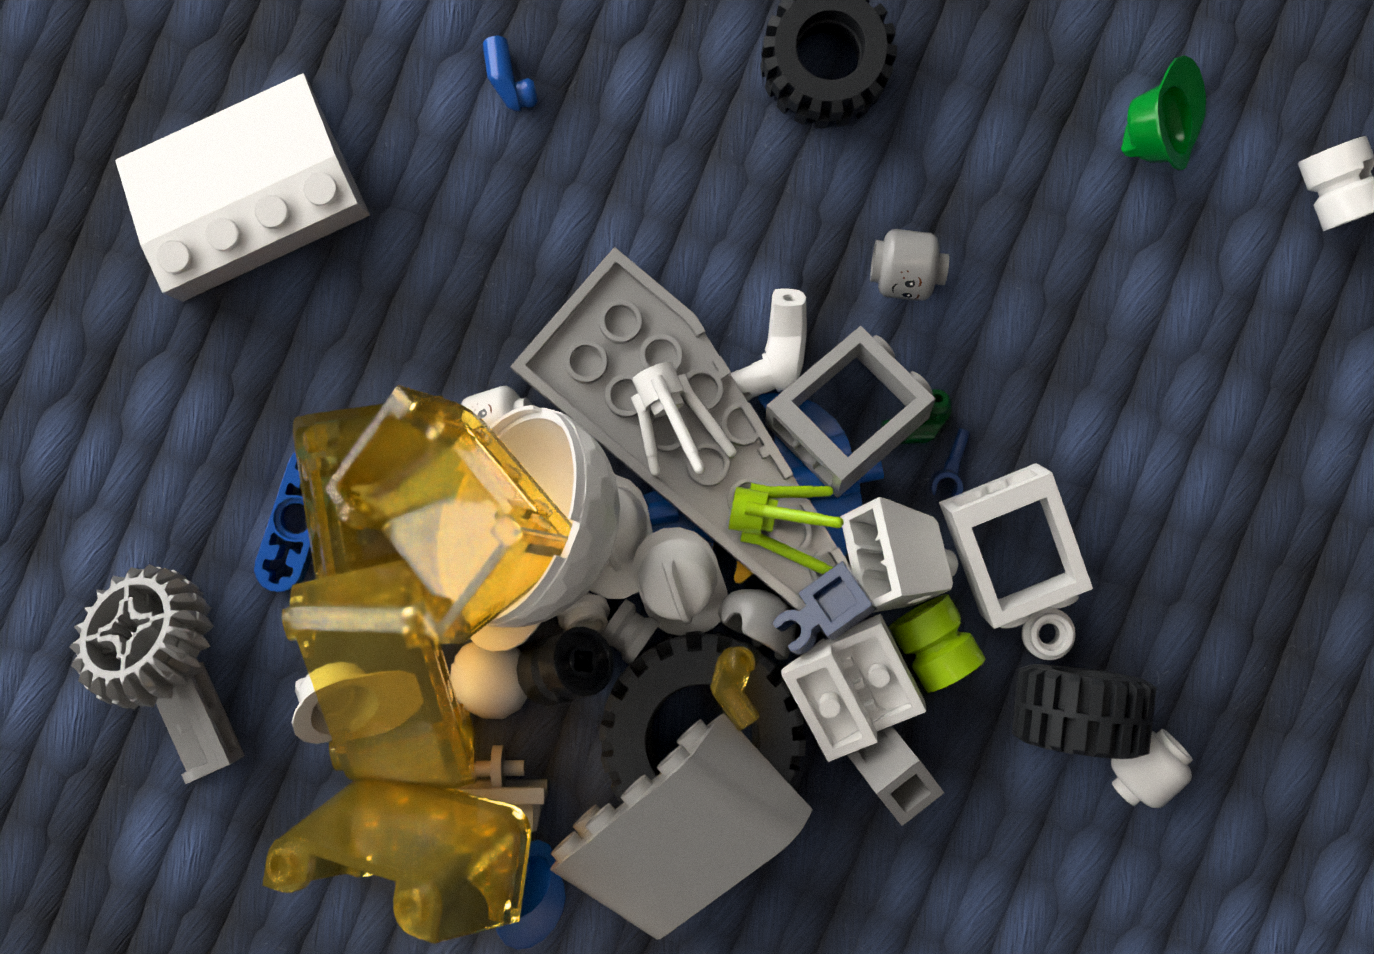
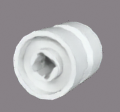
M1367 136L1334 146L1298 162L1307 190L1318 192L1319 198L1313 206L1323 232L1374 213V176L1371 174V170L1374 167V154Z

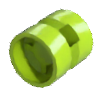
M948 594L940 595L917 606L888 627L903 652L916 655L911 667L927 693L945 688L964 678L982 665L986 659L971 633L958 632L957 629L961 624L960 614Z

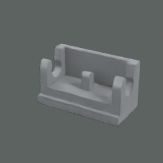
M200 662L202 667H191L186 674L188 685H174L172 699L158 698L156 702L186 772L181 774L185 784L228 766L245 756L203 662Z

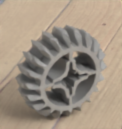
M150 564L144 569L131 567L126 577L113 576L108 590L96 589L98 599L92 607H83L87 616L83 623L74 626L80 634V638L73 642L70 648L77 655L71 666L80 674L78 682L83 684L87 690L96 694V698L110 705L114 703L122 708L135 710L138 706L153 708L158 698L172 699L175 684L188 685L186 674L191 667H202L197 656L201 650L211 647L203 635L210 631L214 625L206 617L211 607L202 598L203 592L199 590L197 585L187 580L185 576L175 570L170 571L166 568L154 567Z

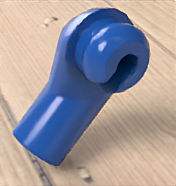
M491 36L485 39L483 51L487 78L507 108L521 111V107H534L538 102L534 81L526 78L516 82L508 40L503 36Z

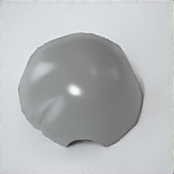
M741 589L731 592L723 599L718 609V615L724 625L750 637L753 645L757 648H760L762 645L769 647L775 651L776 659L780 661L788 659L790 653L788 645L795 640L797 624L791 625L783 632L776 629L772 624L780 613L792 610L783 599L771 592L760 589Z

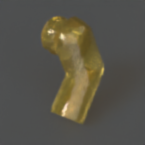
M743 646L729 647L717 658L710 685L712 694L738 731L746 728L760 717L759 712L744 692L750 671L754 670L756 662L753 653Z

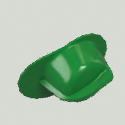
M1186 55L1175 58L1168 67L1159 86L1143 93L1130 102L1127 126L1121 146L1125 156L1140 157L1141 160L1149 163L1170 162L1172 167L1178 171L1187 168L1191 150L1204 121L1206 108L1204 80L1200 68L1192 58Z

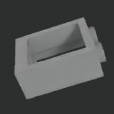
M859 326L767 404L765 425L825 486L832 487L834 490L833 494L838 498L929 419L936 398L932 395L930 385L921 375L914 371L909 373L895 359L892 348L884 339L877 335L872 337L862 326ZM857 358L906 407L847 457L798 406L852 360Z

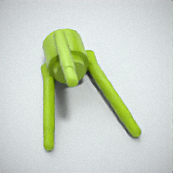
M751 483L750 489L736 487L728 529L742 532L740 542L759 545L817 573L825 574L833 567L766 536L761 531L772 532L775 519L833 528H841L844 521L840 517L823 515L821 513L777 507L778 500L770 499L829 497L834 493L833 488L830 486H765Z

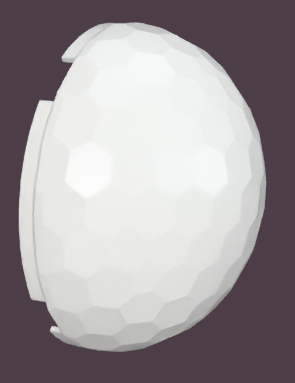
M534 405L512 410L495 421L481 435L462 463L458 473L465 475V479L455 501L454 508L445 505L439 538V568L443 587L449 601L457 611L464 612L467 617L489 627H525L538 624L563 613L574 605L594 586L609 562L619 524L620 501L616 477L604 450L595 438L575 420L559 411L543 407L539 408Z

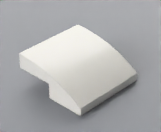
M881 614L854 625L834 641L830 638L781 670L784 681L828 762L878 743L877 731L926 712L925 700Z

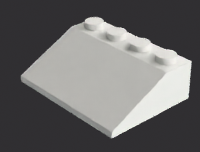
M304 73L115 160L140 245L163 294L183 302L370 216Z

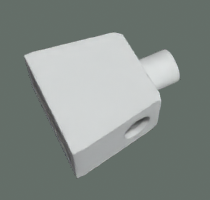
M878 497L840 516L844 521L842 529L852 572L878 608L874 612L913 606L951 590L953 585L952 577L957 571L958 560L954 552L944 548L939 524L934 517L882 497Z

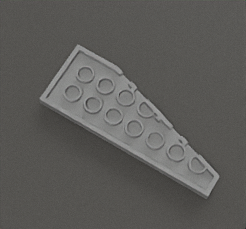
M614 247L510 366L511 369L562 413L585 428L601 446L795 610L800 611L806 604L798 593L823 574L817 573L759 545L740 542L742 532L728 529L736 487L750 489L751 483L765 486H799L792 470L752 405L747 402L731 376L728 366L707 337L705 329L697 316ZM672 362L677 375H686L693 392L726 434V437L735 447L737 454L734 457H729L682 397L685 404L678 410L699 452L698 454L705 466V471L702 474L695 473L668 416L655 417L652 410H650L660 466V475L653 477L650 474L639 417L631 400V397L638 393L632 381L633 377L638 373L659 363ZM770 498L778 500L777 507L817 513L813 504L807 498ZM775 519L772 532L761 531L762 534L823 561L827 565L834 567L843 561L851 569L840 548H837L824 526Z

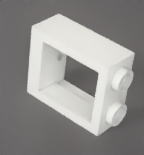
M1032 464L939 502L980 615L994 629L998 627L1013 628L1022 625L1030 619V614L1047 607L1058 609L1069 606L1079 599V594L1093 589L1053 473L1039 464ZM1040 500L1065 573L997 599L972 527Z

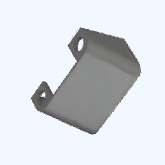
M724 712L707 726L701 719L694 723L677 740L679 746L658 765L657 769L661 772L658 776L650 780L644 774L622 794L620 798L624 803L616 809L610 803L601 809L596 804L592 806L573 825L578 834L573 831L551 852V855L556 859L550 868L552 872L656 940L672 932L785 849L801 832L813 811Z

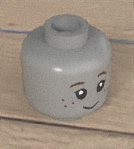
M892 229L886 234L884 241H875L870 282L878 283L879 292L885 297L925 301L932 295L935 284L945 285L949 268V254L940 253L938 238L932 233Z

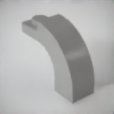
M823 638L818 643H816L812 648L826 640ZM890 726L877 731L878 743L847 754V756L901 826H903L944 794V791L896 730Z

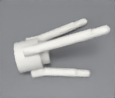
M672 362L656 364L633 377L632 381L638 393L632 396L631 400L639 417L650 474L653 477L660 475V466L650 410H652L655 417L668 416L695 473L702 474L705 471V466L698 454L699 452L678 410L685 404L682 397L729 457H734L737 454L735 447L726 437V434L693 392L686 375H677Z

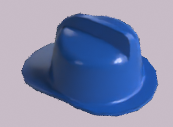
M489 837L484 842L487 853L480 861L475 873L476 889L486 903L495 930L503 943L516 950L531 948L550 934L563 913L566 898L564 883L560 876L550 870L556 861L551 855L553 850L548 843L541 840L527 842L513 837L499 841Z

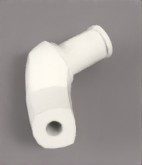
M775 289L772 295L769 333L765 347L766 353L762 354L763 359L731 373L747 401L774 389H777L778 392L784 391L800 377L805 356L807 334L806 296L800 290Z

